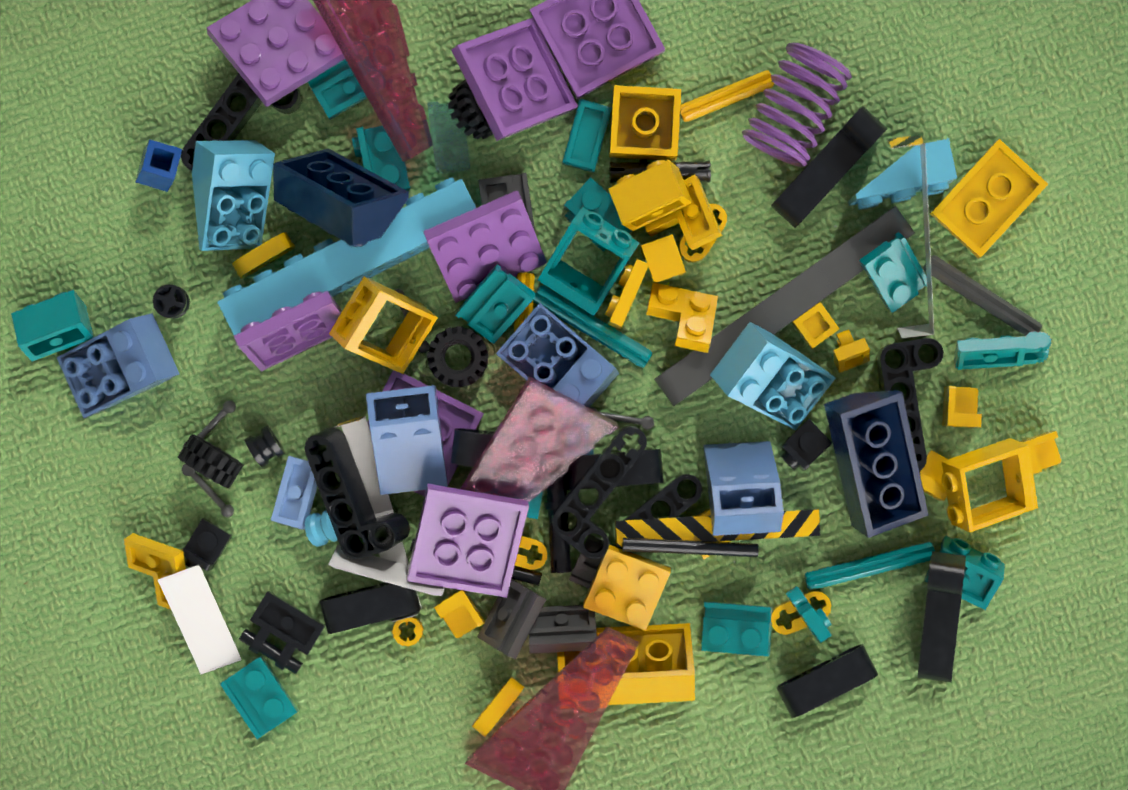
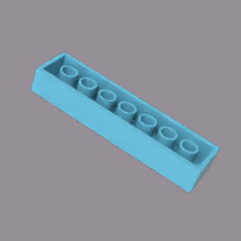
M451 177L435 186L436 192L426 197L423 193H419L409 198L405 203L406 207L399 211L388 229L379 239L369 241L361 247L349 246L343 240L333 242L332 239H328L314 247L315 253L307 257L298 254L283 262L285 268L277 272H272L271 269L266 270L253 277L255 283L247 287H242L240 284L223 292L224 299L217 303L233 334L240 333L241 328L249 323L256 321L261 323L272 318V314L280 308L287 306L292 308L303 303V299L311 293L328 291L334 297L359 284L364 276L371 278L429 249L430 246L423 231L476 208L462 179L455 181Z

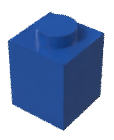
M149 139L142 154L135 183L168 192L175 180L182 149Z

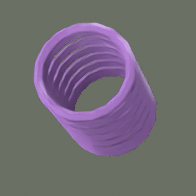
M792 42L787 44L785 48L790 56L819 73L837 79L841 85L826 83L807 69L787 60L778 61L779 67L802 81L825 89L834 99L818 97L800 84L781 75H771V80L784 90L815 102L826 114L810 111L795 100L775 90L765 89L763 93L771 101L798 114L807 116L819 128L802 125L779 110L759 103L756 104V108L760 113L783 125L800 131L811 142L794 139L757 118L748 119L749 124L763 133L746 129L742 131V135L746 141L761 151L788 164L804 167L810 160L809 153L805 148H814L818 145L813 134H820L825 131L821 120L829 119L833 116L828 105H836L840 102L836 91H842L848 87L846 81L852 78V74L847 67L831 56L810 46ZM755 138L760 139V140H762V141H764V142H767V143H769V144H771V145H773V146H775V147H777V148H779V149H781V150H783V151H780V150H777V149H775V148H773V147H770V146H768V145H766V144H764V143H762V142L756 140ZM780 141H783V142H785V143L790 144V145L793 146L795 149H797L800 153H798L796 150L792 149L791 147L787 146L786 144H784V143H782V142H780Z

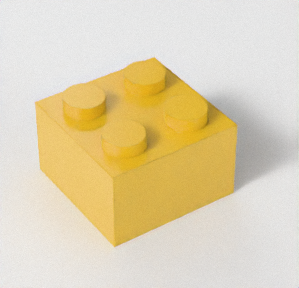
M614 85L609 158L676 161L678 157L681 89Z

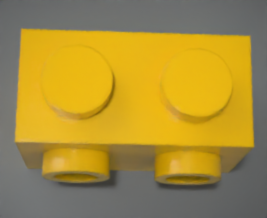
M655 161L646 167V171L637 175H626L617 180V185L608 188L622 225L634 231L692 203L679 167L671 161Z

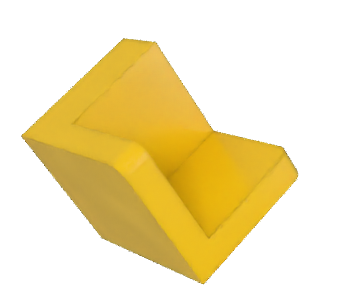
M673 234L640 246L643 259L649 264L648 268L655 283L675 276L679 277L686 273Z
M950 385L944 386L942 426L981 428L982 414H977L978 389Z
M1049 431L1020 441L1029 445L1033 474L1061 463L1062 460L1055 442V438H1058L1057 431Z
M929 451L926 464L919 472L923 491L939 501H945L947 493L942 484V461L948 459L935 451Z
M463 590L457 591L434 607L439 617L445 620L455 638H460L477 626L479 627L485 623L470 596Z

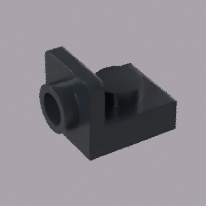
M807 419L779 446L784 451L781 458L794 471L798 467L802 471H806L810 464L832 442L810 419Z
M202 518L186 546L181 549L184 552L185 565L190 568L199 565L201 570H212L231 539L232 534Z

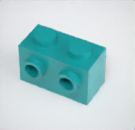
M74 290L59 293L50 299L37 304L27 305L23 309L11 313L18 347L31 362L94 338L87 306Z

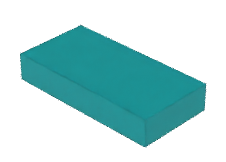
M583 99L579 100L562 162L563 165L592 173L595 172L612 107Z

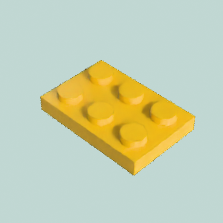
M998 139L929 214L979 259L1045 189L1048 183L1004 142Z

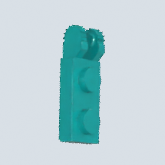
M1034 331L1029 332L1023 337L1006 335L990 339L973 337L957 340L954 356L955 368L962 370L1023 366V364H1036V362L1040 364V362H1044L1048 358V349L1051 346L1052 339L1048 333L1041 331L1037 333Z

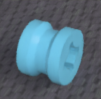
M327 510L322 515L313 513L306 517L305 532L309 541L314 546L326 545L329 540L332 542L338 541Z

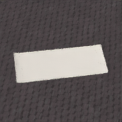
M337 545L328 564L339 570L434 596H442L445 587L407 581L409 565L372 555L360 559H351L343 553L340 545Z
M199 565L158 579L200 674L241 660L240 654Z

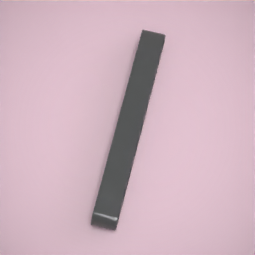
M896 206L713 336L708 353L694 350L654 380L671 404L675 406L713 379L710 374L749 322L772 334L777 333L862 272L864 268L859 261L861 258L885 241L889 243L896 238V233L899 232L905 239H908L915 234L914 230Z

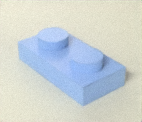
M288 456L271 521L305 530V520L310 515L317 490V483L307 460Z

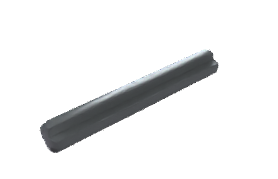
M936 255L931 256V274L933 277L1026 336L1029 332H1040L1042 328L1040 322ZM925 263V265H924V267H923V269H924L925 272H926V263Z

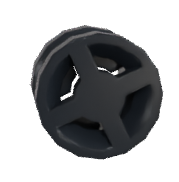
M167 284L156 290L153 295V306L157 313L163 317L177 319L187 313L190 307V299L184 289L176 285Z
M268 425L262 428L261 433L256 437L249 436L245 439L249 451L262 468L269 463V459L272 457H280L285 454L281 443Z

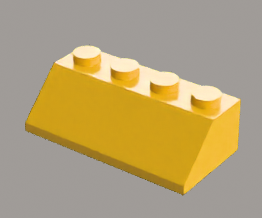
M690 623L648 625L646 631L634 626L596 628L597 650L557 652L560 708L695 701V669Z

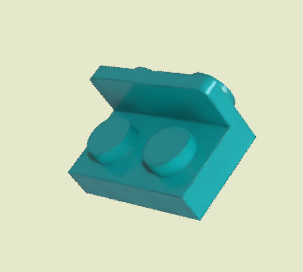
M398 123L367 129L363 127L356 128L358 137L352 138L353 148L356 157L362 156L364 168L404 190H411Z
M591 177L563 205V208L567 211L564 217L570 223L581 208L584 207L589 211L599 214L604 221L617 229L624 230L629 234L632 232V230L622 225L611 195ZM590 239L603 252L606 250L605 247Z
M944 536L939 552L966 556L961 599L986 610L1004 579L1005 564L994 554L975 550L960 538L952 539ZM928 570V572H927L926 575H925V582H927V583H928L929 570Z

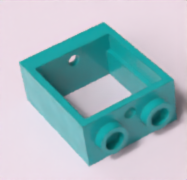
M582 207L563 235L539 276L538 281L594 316L640 243L633 239L626 231L617 229L604 221L599 214ZM578 231L620 257L603 286L561 260Z

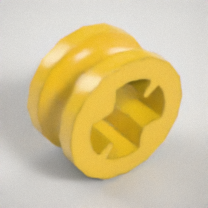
M414 616L398 620L393 626V637L402 646L409 647L415 645L423 635L422 623ZM405 622L408 625L409 622H412L416 626L413 630L416 634L414 639L410 640V636H408L407 640L400 636L402 633V629L399 627L401 623Z

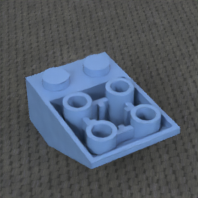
M541 303L537 305L496 353L573 422H578L586 410L591 407L619 374L618 370Z
M153 313L130 318L57 357L83 418H87L143 393L180 374Z
M436 386L366 393L380 495L426 490L427 484L448 487Z
M771 442L704 445L713 536L781 532L784 510L780 480Z

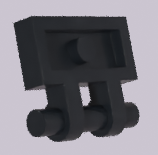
M267 591L250 619L251 622L260 626L261 629L257 635L245 629L239 640L250 646L248 650L258 654L260 652L275 661V666L281 670L286 668L297 674L303 663L292 657L293 653L298 649L308 655L326 625L272 592ZM270 633L287 643L283 651L266 641Z

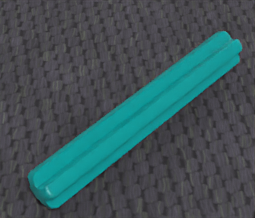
M541 285L537 289L533 300L535 304L541 303L558 318L637 366L644 368L652 356L651 350L549 288Z
M925 542L805 573L806 586L809 590H815L930 561L932 551L935 552V548L931 542Z

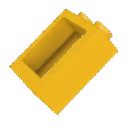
M364 276L330 330L329 335L344 349L403 374L414 359L424 339L430 333L438 317L422 303ZM389 301L409 312L387 348L382 349L364 341L363 338L385 302Z
M1008 438L942 461V484L948 499L947 515L951 524L967 532H973L1038 508L1028 444ZM1002 460L1007 497L971 509L965 472Z

